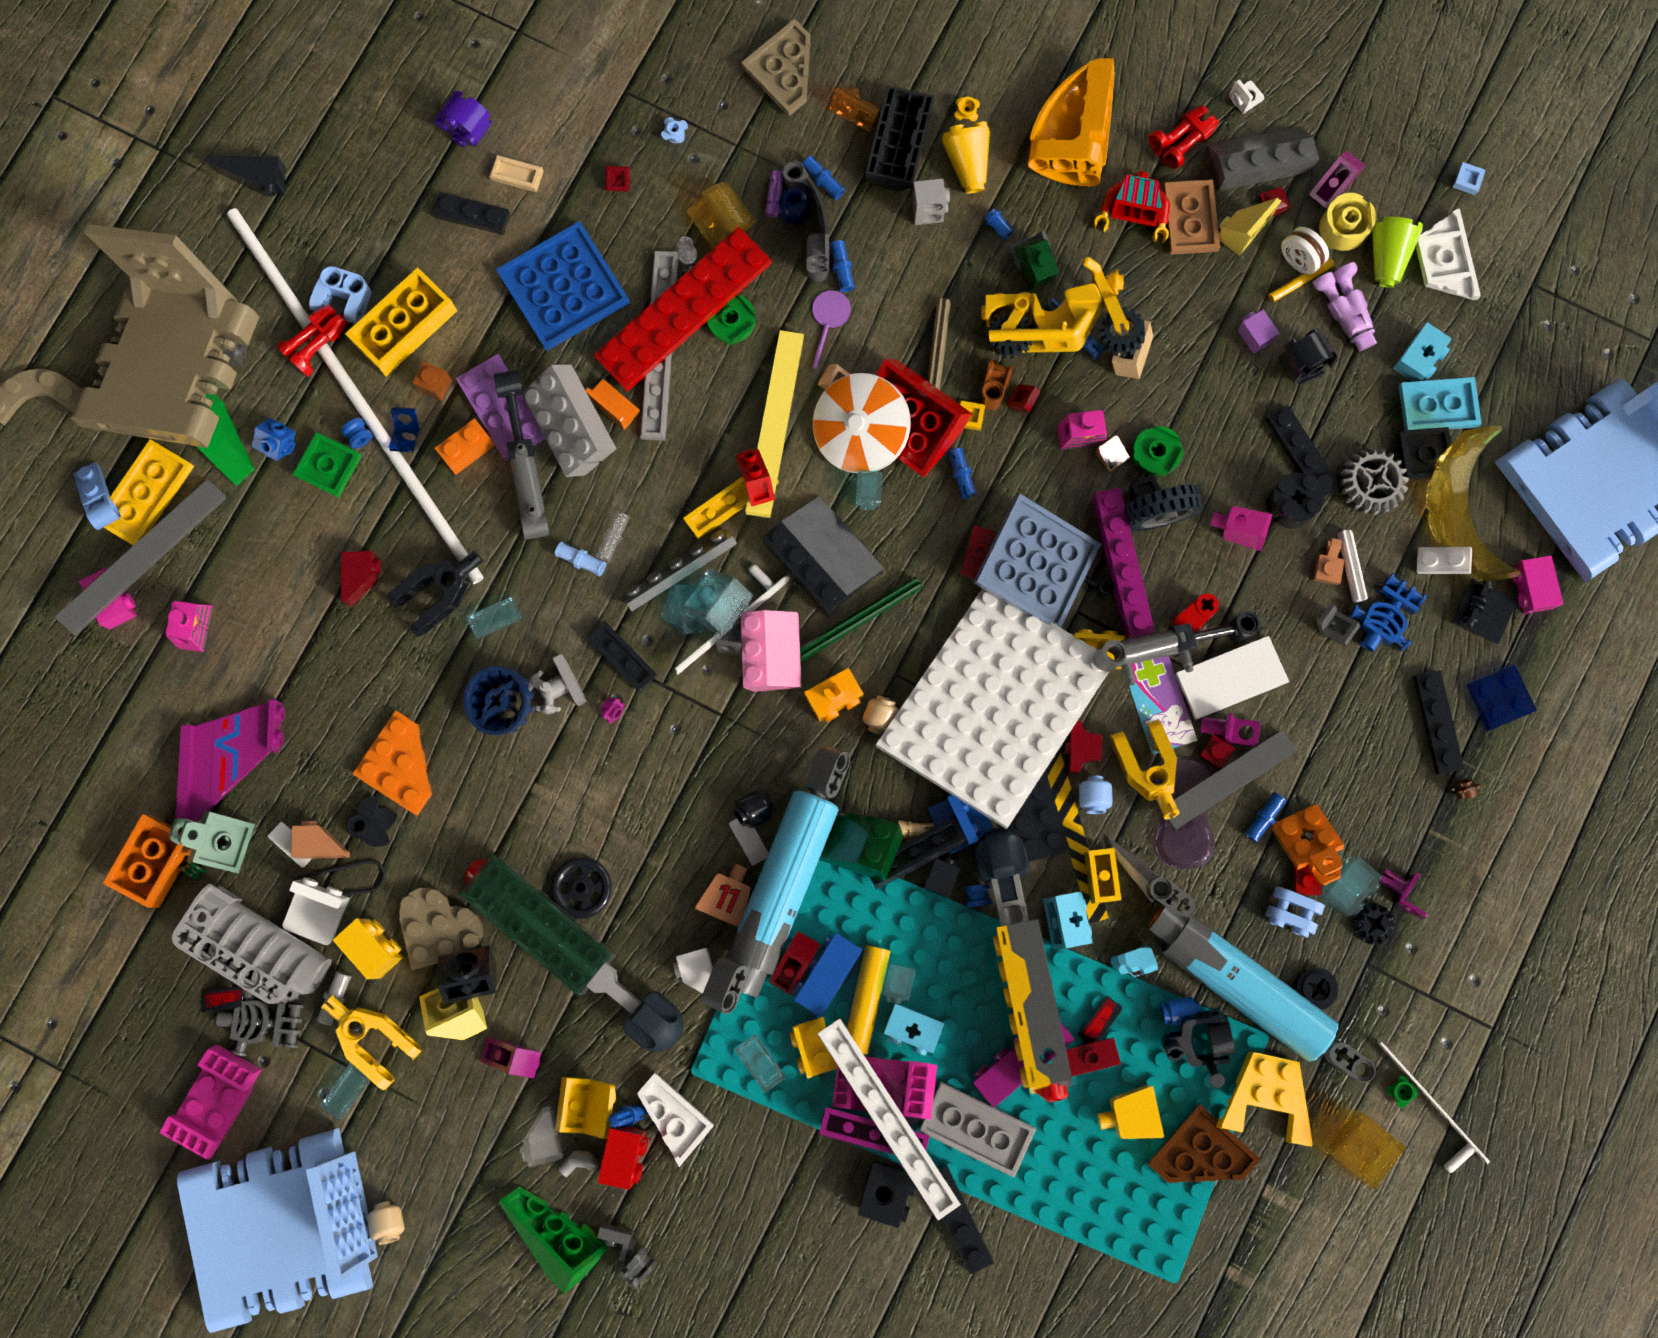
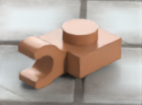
M1331 538V541L1327 542L1326 554L1317 556L1313 580L1334 585L1341 583L1345 559L1337 557L1341 549L1342 540Z

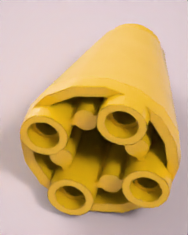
M978 122L969 128H964L962 124L950 127L949 132L942 134L943 146L962 188H965L966 194L985 190L984 184L986 183L990 138L987 122Z

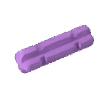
M773 170L770 175L765 210L767 217L776 218L779 214L783 184L782 171Z

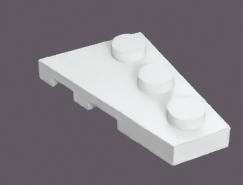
M655 1072L637 1094L680 1167L714 1124Z

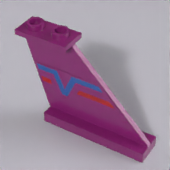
M269 699L267 703L197 726L181 725L176 819L185 818L198 822L203 817L205 810L210 811L269 753H280V746L284 742L281 721L285 718V710L281 702Z

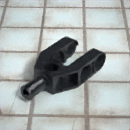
M472 550L471 553L458 563L447 560L421 566L388 593V600L394 608H398L411 600L434 580L444 591L443 599L430 610L423 611V615L409 627L416 637L429 632L459 607L470 584L467 575L484 563V560L479 558L480 555L475 550ZM452 573L454 576L453 582L447 585L446 577Z

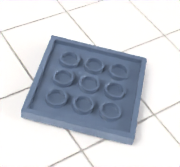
M1017 494L973 583L1023 613L1034 616L1046 624L1051 625L1053 623L1061 628L1101 543L1025 496Z

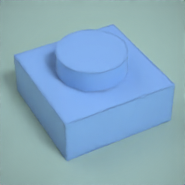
M1462 162L1452 187L1476 195L1486 170Z

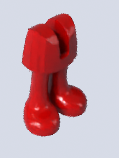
M1204 105L1185 113L1182 116V122L1169 133L1165 134L1160 130H1154L1149 134L1148 140L1153 152L1157 156L1163 154L1162 161L1166 166L1172 169L1179 168L1184 163L1183 154L1197 141L1203 143L1216 129L1219 121L1214 115H1211L1204 122L1201 121L1209 111ZM1187 132L1189 133V135L1176 147L1174 146L1167 150V148L1172 143H1174L1178 138H1180Z
M329 304L310 314L308 318L311 322L289 340L279 341L275 345L307 377L313 374V368L310 364L312 356L330 340L334 342L347 324V321L341 315H336V310ZM319 331V333L304 348L297 352L298 348L307 339H309L312 335Z

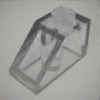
M548 1105L541 1110L523 1140L524 1146H521V1156L523 1162L528 1163V1168L560 1160L564 1157L559 1133L555 1131L556 1120L552 1105Z

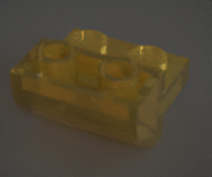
M726 182L707 188L701 193L703 197L686 211L712 249L736 228L740 227L745 232L756 223L731 185Z

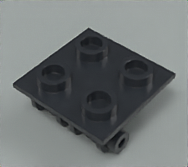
M1472 578L1452 623L1499 644L1518 599L1494 589L1491 586L1492 582L1487 579H1482L1479 582Z

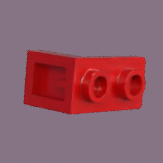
M759 449L746 450L743 453L736 454L735 458L745 482L751 507L775 500L771 478Z

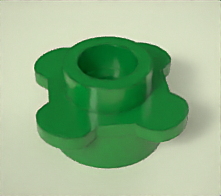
M1398 1076L1397 1081L1393 1085L1386 1087L1387 1095L1392 1096L1396 1101V1105L1400 1108L1406 1107L1407 1103L1418 1096V1090L1408 1082L1406 1076ZM1401 1089L1404 1090L1403 1094H1400Z

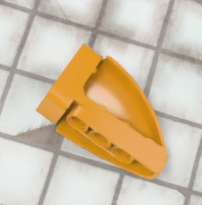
M1098 58L1090 61L1065 79L1047 99L1032 128L1030 136L1031 149L1028 161L1029 168L1049 179L1070 185L1092 187L1100 183L1102 166L1106 164L1114 87L1113 58Z

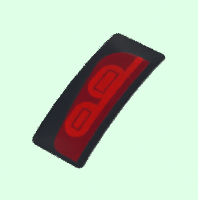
M232 987L203 991L201 1012L241 1008L243 988Z
M1106 996L1077 1035L1085 1042L1100 1040L1123 1008L1109 996Z

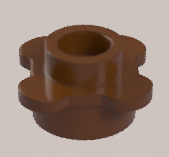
M1462 779L1457 781L1455 786L1450 787V791H1455L1458 799H1468L1478 795L1477 789L1481 788V784L1474 783L1472 779Z

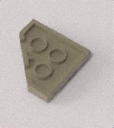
M793 19L741 62L742 68L788 116L792 115L807 102L811 35L796 19Z

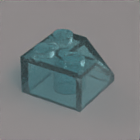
M707 569L679 609L710 631L724 636L733 627L740 613L747 608L749 601L754 595L735 577Z

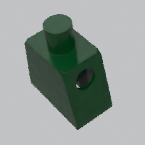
M1035 238L1014 247L1030 291L1054 281L1059 274V269L1047 239Z

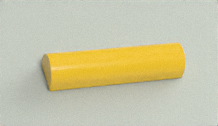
M865 945L847 1030L861 1052L868 1055L891 951Z

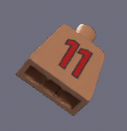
M734 863L728 877L717 873L695 909L739 927L752 891L750 886L743 884L748 869Z

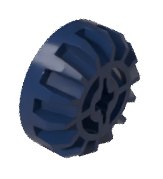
M503 666L486 667L477 672L469 681L464 694V708L471 724L479 731L489 735H505L517 732L518 727L528 722L526 717L528 713L533 712L534 708L530 706V698L534 697V692L529 691V680L523 678L520 675V671ZM507 683L506 685H502L499 689H496L497 686ZM518 692L521 696V705L519 710L515 707L517 703L516 695L518 694ZM513 711L515 713L510 718L499 717L503 712Z

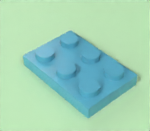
M1475 377L1403 382L1399 385L1405 432L1449 427V429L1475 428L1482 424Z

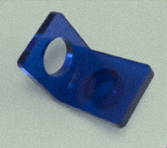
M392 407L391 416L394 431L389 444V450L394 452H414L420 432L416 409ZM406 414L411 417L412 421L408 423L402 422L398 415Z

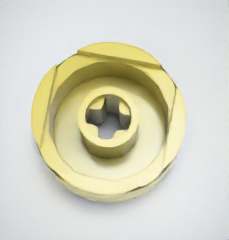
M1345 193L1338 196L1328 206L1319 223V231L1327 247L1341 251H1348L1359 247L1376 223L1375 208L1371 203L1366 202L1360 194Z

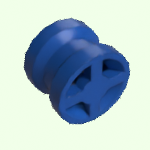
M361 418L353 419L341 428V433L344 437H348L349 445L352 449L366 445L373 437L372 433L365 429V423Z
M990 884L965 887V892L969 896L968 908L993 904L992 898L989 897Z

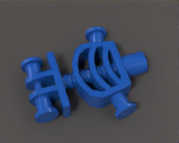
M1393 572L1384 582L1385 586L1378 591V593L1389 599L1391 603L1376 602L1365 611L1355 604L1349 616L1352 619L1355 617L1361 620L1360 628L1367 632V635L1361 642V646L1370 652H1374L1380 642L1387 646L1395 642L1400 647V652L1405 650L1412 641L1406 640L1401 635L1407 628V620L1399 608L1401 607L1413 615L1418 612L1419 607L1427 597L1426 594L1422 595L1417 592L1415 586H1412L1410 589L1405 587L1407 581L1404 579L1400 581L1394 577L1395 574ZM1387 585L1391 586V587L1394 588L1395 590L1393 591L1392 589H1390L1389 587H1387ZM1401 591L1406 593L1404 597L1399 595ZM1411 599L1412 601H1414L1416 605L1411 603L1409 600ZM1374 609H1382V610H1384L1385 612L1383 613V612H1380V611H1373V610H1374Z

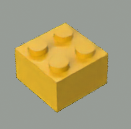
M356 918L333 939L335 944L366 979H381L404 958L400 953L401 947L392 938L388 940L383 934L384 928L375 919L371 921L370 919Z

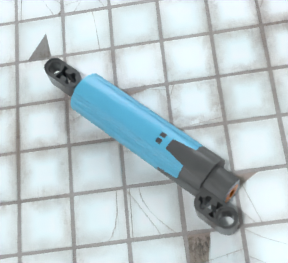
M826 745L822 746L816 754L806 780V787L811 791V794L800 790L793 792L727 955L728 958L721 957L718 959L711 971L702 995V1001L705 1005L729 1014L736 1007L741 992L758 998L767 973L773 975L839 811L835 804L825 800V798H833L837 795L850 764L848 752Z
M1164 877L1153 878L1147 883V895L1161 907L1151 918L1145 929L1165 943L1162 950L1164 956L1307 1062L1315 1061L1323 1054L1330 1064L1353 1080L1367 1083L1375 1077L1376 1068L1369 1059L1350 1045L1334 1040L1338 1030V1022L1193 916L1191 913L1195 908V903L1188 893ZM1157 882H1162L1165 885V893L1160 897L1153 890ZM1171 896L1176 900L1184 899L1183 905L1186 908L1185 910H1177L1178 904L1176 902L1168 900L1166 903L1165 901ZM1335 1049H1340L1339 1052L1350 1059L1346 1061L1344 1059L1338 1058L1337 1054L1334 1052ZM1359 1063H1363L1365 1066V1072L1361 1076H1357L1355 1068Z

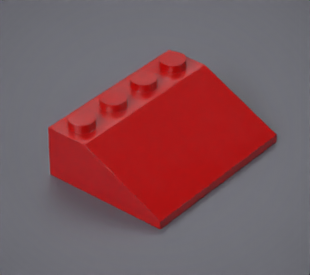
M884 359L875 375L886 379L901 392L910 413L909 437L903 451L897 458L919 475L925 477L961 434L972 413L899 360Z

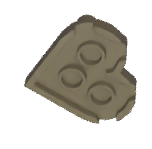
M418 888L401 900L399 910L400 923L411 970L438 964V957L475 949L479 946L484 935L483 923L479 915L464 906H452L449 898L441 891L434 888Z

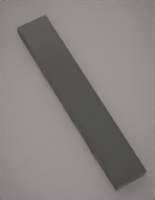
M1281 730L1174 799L1180 813L1174 818L1169 814L1170 819H1166L1172 830L1175 831L1295 753L1297 749L1286 733Z

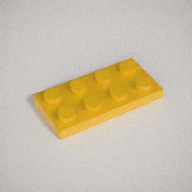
M150 439L110 497L118 508L121 518L103 528L134 546L153 528L194 466Z

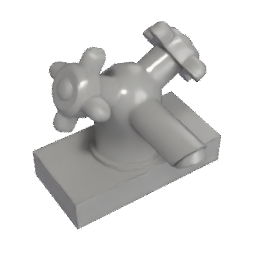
M562 654L553 658L560 672L558 676L544 682L540 679L543 672L539 670L537 674L532 675L529 679V691H532L535 687L544 698L543 706H536V711H541L545 714L560 712L561 707L553 706L554 699L568 692L578 706L587 703L566 658Z

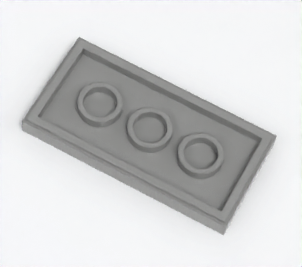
M940 1081L934 1093L932 1119H922L918 1131L930 1135V1137L1015 1178L1036 1128Z

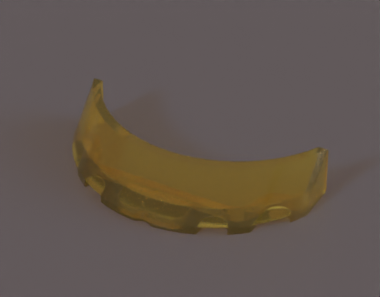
M1502 425L1465 430L1458 435L1457 439L1446 449L1443 455L1439 456L1434 465L1436 468L1431 482L1428 483L1426 507L1429 511L1428 521L1435 540L1439 541L1442 547H1471V574L1483 581L1521 576L1519 570L1499 560L1481 541L1472 523L1468 505V488L1473 467L1485 446L1503 430Z

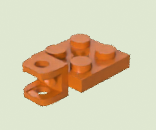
M1318 804L1271 825L1272 832L1297 870L1309 865V870L1322 885L1331 883L1341 877L1342 860L1337 852L1344 849V843ZM1304 832L1313 834L1311 841L1307 838H1301Z

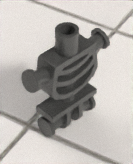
M243 989L242 1007L234 1008V1012L220 1010L217 1014L216 1024L221 1027H231L230 1039L237 1040L235 1048L231 1049L230 1053L246 1056L245 1049L247 1044H256L263 1041L270 1029H274L272 1046L298 1048L296 1038L297 1035H300L301 1030H296V1023H302L300 1011L301 1008H304V1005L278 1003L276 1019H273L269 1004L262 1000H254V995ZM287 1006L290 1007L289 1017H286ZM285 1022H290L289 1029L284 1028ZM259 1027H260V1028H261L260 1033L257 1035L256 1038H253V1037L256 1035V1033H257V1031H258V1029H259ZM283 1033L286 1034L285 1043H282Z

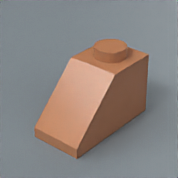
M301 821V826H292L291 857L296 859L350 858V852L329 831L317 825L316 821Z

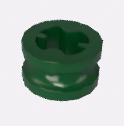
M187 857V863L179 868L189 877L199 881L201 879L200 874L205 873L207 869L202 864L188 861L189 857Z

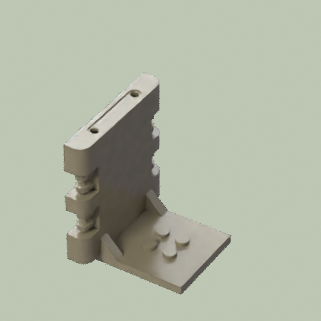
M88 224L84 233L130 277L131 287L125 289L114 315V320L119 323L115 330L122 334L121 338L112 337L110 344L103 343L95 360L100 366L97 373L104 377L103 381L94 380L92 388H83L71 420L83 428L208 448L219 417L208 409L211 408L213 401L205 396L206 394L216 395L218 388L231 390L237 373L227 365L230 357L224 354L223 351H233L236 344L248 346L260 316L249 306L239 303L176 235Z

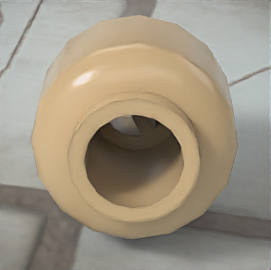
M877 695L876 698L868 701L862 718L864 723L869 725L867 730L882 735V732L888 728L899 711L898 707L895 706L896 702L894 700Z
M389 1201L374 1205V1210L366 1217L370 1238L373 1241H378L379 1245L399 1240L400 1234L405 1230L400 1207L390 1205Z

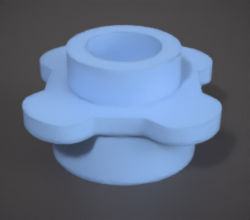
M671 117L667 118L664 121L665 129L661 132L662 138L672 143L683 142L685 139L684 131L688 128L687 122L684 120L675 121Z

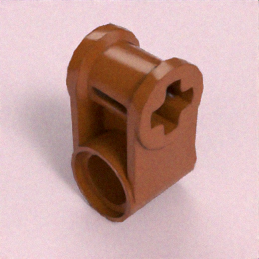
M990 359L980 396V403L985 405V409L995 410L1001 405L1014 366L1006 367L999 365ZM993 392L998 397L991 399L986 394Z

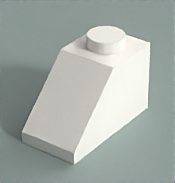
M708 948L676 956L677 962L673 963L676 977H681L683 983L703 993L713 969Z

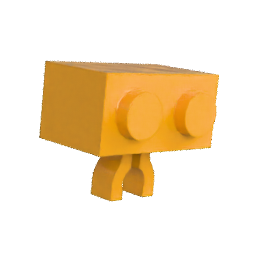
M849 668L804 692L819 722L822 720L829 722L839 716L838 711L845 707L848 710L855 708L861 704L860 699L864 695Z

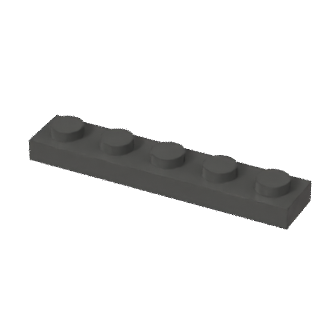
M726 529L717 531L703 544L693 546L686 555L671 560L668 566L661 571H655L648 575L647 579L639 585L636 584L629 587L625 594L622 595V598L629 609L634 611L735 546L737 542Z

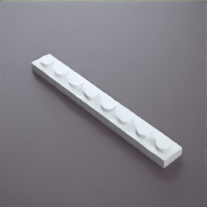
M841 1019L819 1032L818 1036L936 1219L940 1220L961 1204Z

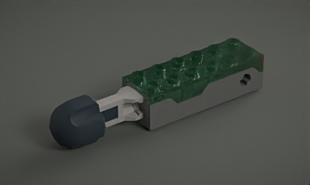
M492 854L489 859L476 860L468 867L465 872L466 886L459 895L576 995H584L588 989L594 993H607L631 1013V1016L624 1025V1033L648 1051L661 1052L668 1050L678 1042L683 1030V1020L676 1006L659 991L651 992L641 1002L618 982L616 969L610 965L617 954L558 906L516 868L496 854Z

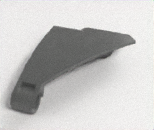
M798 161L789 162L783 169L785 187L790 191L801 192L810 197L819 219L822 234L807 236L806 260L809 278L815 282H822L829 275V228L826 209L817 187L802 163ZM798 174L799 177L790 178L789 175Z

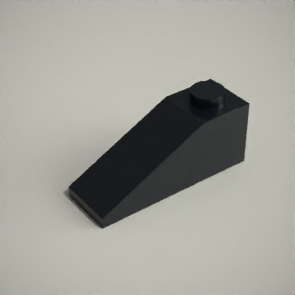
M206 156V161L215 172L257 193L270 197L276 194H284L286 166L279 156Z

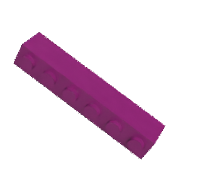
M1120 488L1096 492L1091 502L1110 581L1114 584L1112 589L1125 640L1154 634L1155 629Z

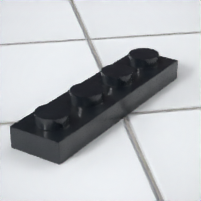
M1289 405L1266 417V422L1298 472L1315 476L1323 490L1324 498L1341 488Z
M1441 670L1413 676L1436 775L1463 770L1464 765Z
M954 817L899 846L886 881L883 882L870 877L875 889L877 890L966 843L967 838L956 818Z
M945 1164L937 1169L961 1205L945 1215L943 1220L969 1274H973L994 1264V1260L948 1164Z

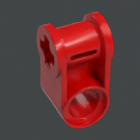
M1209 593L1202 594L1188 608L1186 607L1171 624L1178 626L1190 623L1193 632H1198L1218 610V599ZM1206 602L1209 603L1210 606L1208 607V609L1203 611L1201 609L1203 604Z

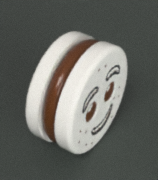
M1307 227L1296 228L1281 244V250L1285 259L1300 273L1308 275L1315 273L1329 258V250L1324 240L1315 231Z

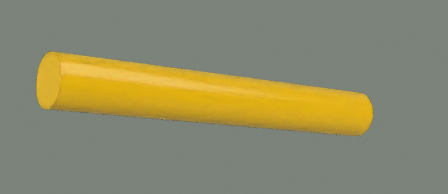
M1328 258L1315 273L1310 275L1303 273L1268 294L1270 301H1277L1335 266L1334 261Z

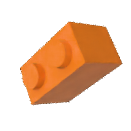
M474 418L435 447V449L454 474L457 475L495 445Z

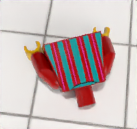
M1138 171L1135 175H1126L1123 182H1118L1107 190L1100 209L1102 213L1095 219V229L1099 221H1104L1106 225L1103 232L1107 231L1109 226L1108 215L1110 213L1111 218L1154 227L1158 223V228L1152 234L1153 242L1157 240V233L1163 235V243L1167 240L1169 231L1165 228V225L1168 224L1170 201L1165 193L1160 190L1159 181L1149 179L1148 173L1144 171Z

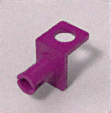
M1228 713L1226 720L1203 717L1201 732L1224 735L1227 743L1256 747L1259 739L1260 722L1235 719L1232 713ZM1243 726H1250L1254 731L1253 736L1248 740H1244L1239 736V729Z
M1386 868L1378 882L1399 893L1398 896L1400 898L1395 905L1420 920H1424L1428 914L1405 900L1420 874L1416 872L1411 879L1405 880Z

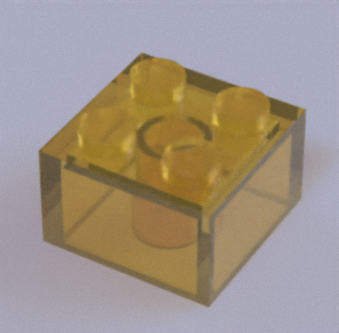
M1354 1110L1323 1152L1364 1186L1376 1190L1407 1147L1365 1113Z

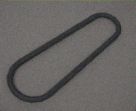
M367 859L301 875L293 881L301 880L303 877H313L367 863H373L381 869L382 879L376 887L342 892V895L346 896L378 890L386 880V872L380 862Z

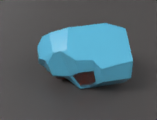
M1149 945L1113 956L1110 961L1112 968L1116 969L1120 974L1129 973L1133 977L1158 970L1155 956Z

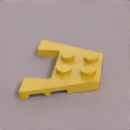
M1248 1052L1235 1081L1237 1083L1232 1097L1227 1099L1226 1103H1228L1223 1117L1219 1118L1217 1127L1243 1132L1246 1105L1260 1107L1289 1115L1286 1142L1312 1147L1300 1063L1256 1052Z

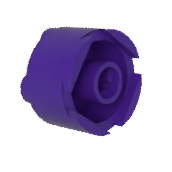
M452 91L437 112L434 124L439 129L453 136L452 140L462 148L466 145L475 147L487 132L493 120H488L490 117L489 112L475 99L469 97L466 100L461 97L462 92Z

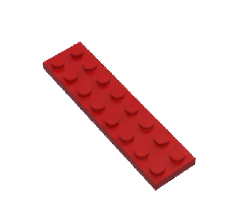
M740 227L736 228L594 354L595 359L628 392L772 264V260Z

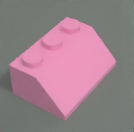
M768 610L741 613L743 688L753 692L801 688L798 613Z

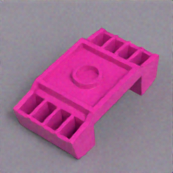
M218 1044L208 1048L198 1064L202 1070L177 1114L168 1116L160 1131L162 1135L208 1160H211L220 1143L227 1136L262 1070L241 1057L230 1053V1051Z
M865 1057L903 1116L932 1119L937 1065ZM837 1065L832 1107L867 1111Z

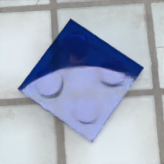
M1516 665L1466 685L1488 731L1537 711Z

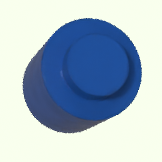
M1192 997L1166 1000V1003L1160 1004V1014L1164 1025L1178 1026L1186 1015L1201 1012L1199 1002L1194 1001Z

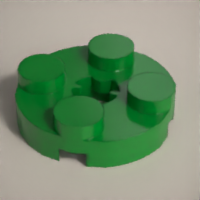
M735 296L707 321L709 330L715 338L728 345L745 340L751 335L756 326L754 307L745 297ZM736 314L738 318H736L735 323H727L725 321L727 320L726 315L734 316Z
M1155 426L1154 428L1142 431L1136 438L1132 449L1134 464L1148 475L1166 476L1176 469L1183 457V447L1179 441V436L1173 430L1164 426ZM1161 446L1163 448L1161 452H1164V455H1159L1158 457L1153 455L1154 452L1151 451V448Z

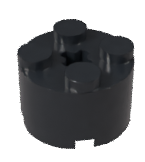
M1319 328L1309 331L1300 340L1295 338L1284 345L1285 351L1279 356L1280 363L1294 385H1297V383L1304 385L1324 374L1322 370L1327 365L1331 369L1339 359Z
M1291 473L1283 477L1270 491L1266 501L1267 511L1269 514H1272V519L1280 523L1281 526L1289 529L1300 528L1321 511L1324 494L1315 476L1304 473Z

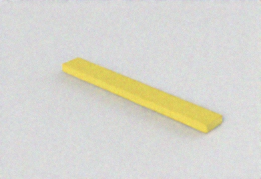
M781 330L757 448L769 472L774 496L804 340V334ZM748 499L745 512L747 515L770 518L773 501L751 507Z

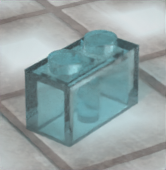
M1359 856L1351 857L1341 869V877L1331 882L1319 897L1343 917L1355 916L1364 907L1362 902L1367 895L1372 896L1379 889L1380 884L1378 882L1383 876Z

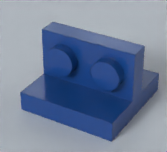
M954 795L927 809L935 827L955 817L967 838L966 843L947 852L948 855L977 843L985 833L993 830L988 817Z

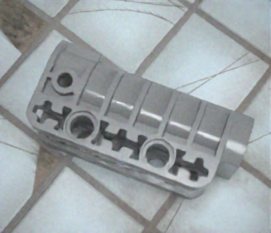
M208 884L201 890L172 934L173 944L177 948L269 1004L279 1002L291 1003L297 999L299 994H314L331 966L330 958L241 904L243 899L220 885L215 887L212 884ZM189 931L187 936L188 942L182 943L183 938L180 936L181 933H187ZM277 985L278 988H274V989H273V992H272V991H271V988H273V987H275V986ZM289 991L292 992L291 996H287Z

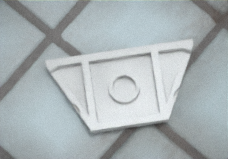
M1456 209L1444 220L1439 221L1430 230L1421 234L1415 247L1425 287L1477 300L1481 295L1460 209Z

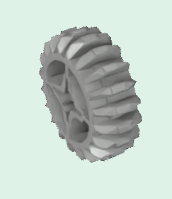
M1371 448L1368 452L1364 449L1358 455H1352L1350 461L1344 464L1345 469L1340 472V476L1344 479L1339 481V484L1346 488L1341 491V494L1349 495L1346 503H1351L1352 501L1356 503L1354 510L1362 507L1363 514H1367L1370 510L1373 515H1377L1379 511L1387 513L1389 508L1394 509L1398 506L1397 502H1401L1404 499L1403 493L1408 490V487L1404 484L1408 482L1409 478L1402 475L1406 472L1407 468H1399L1401 460L1396 462L1392 460L1394 453L1385 456V449H1381L1378 453L1375 448ZM1375 465L1378 466V469L1372 470L1368 467L1365 469L1362 466ZM1386 473L1390 478V482L1386 478ZM1376 475H1378L1375 479V485L1370 488V486L1372 485L1373 478ZM1357 481L1361 484L1362 490H1360ZM1371 493L1383 494L1386 498L1376 499L1369 497Z

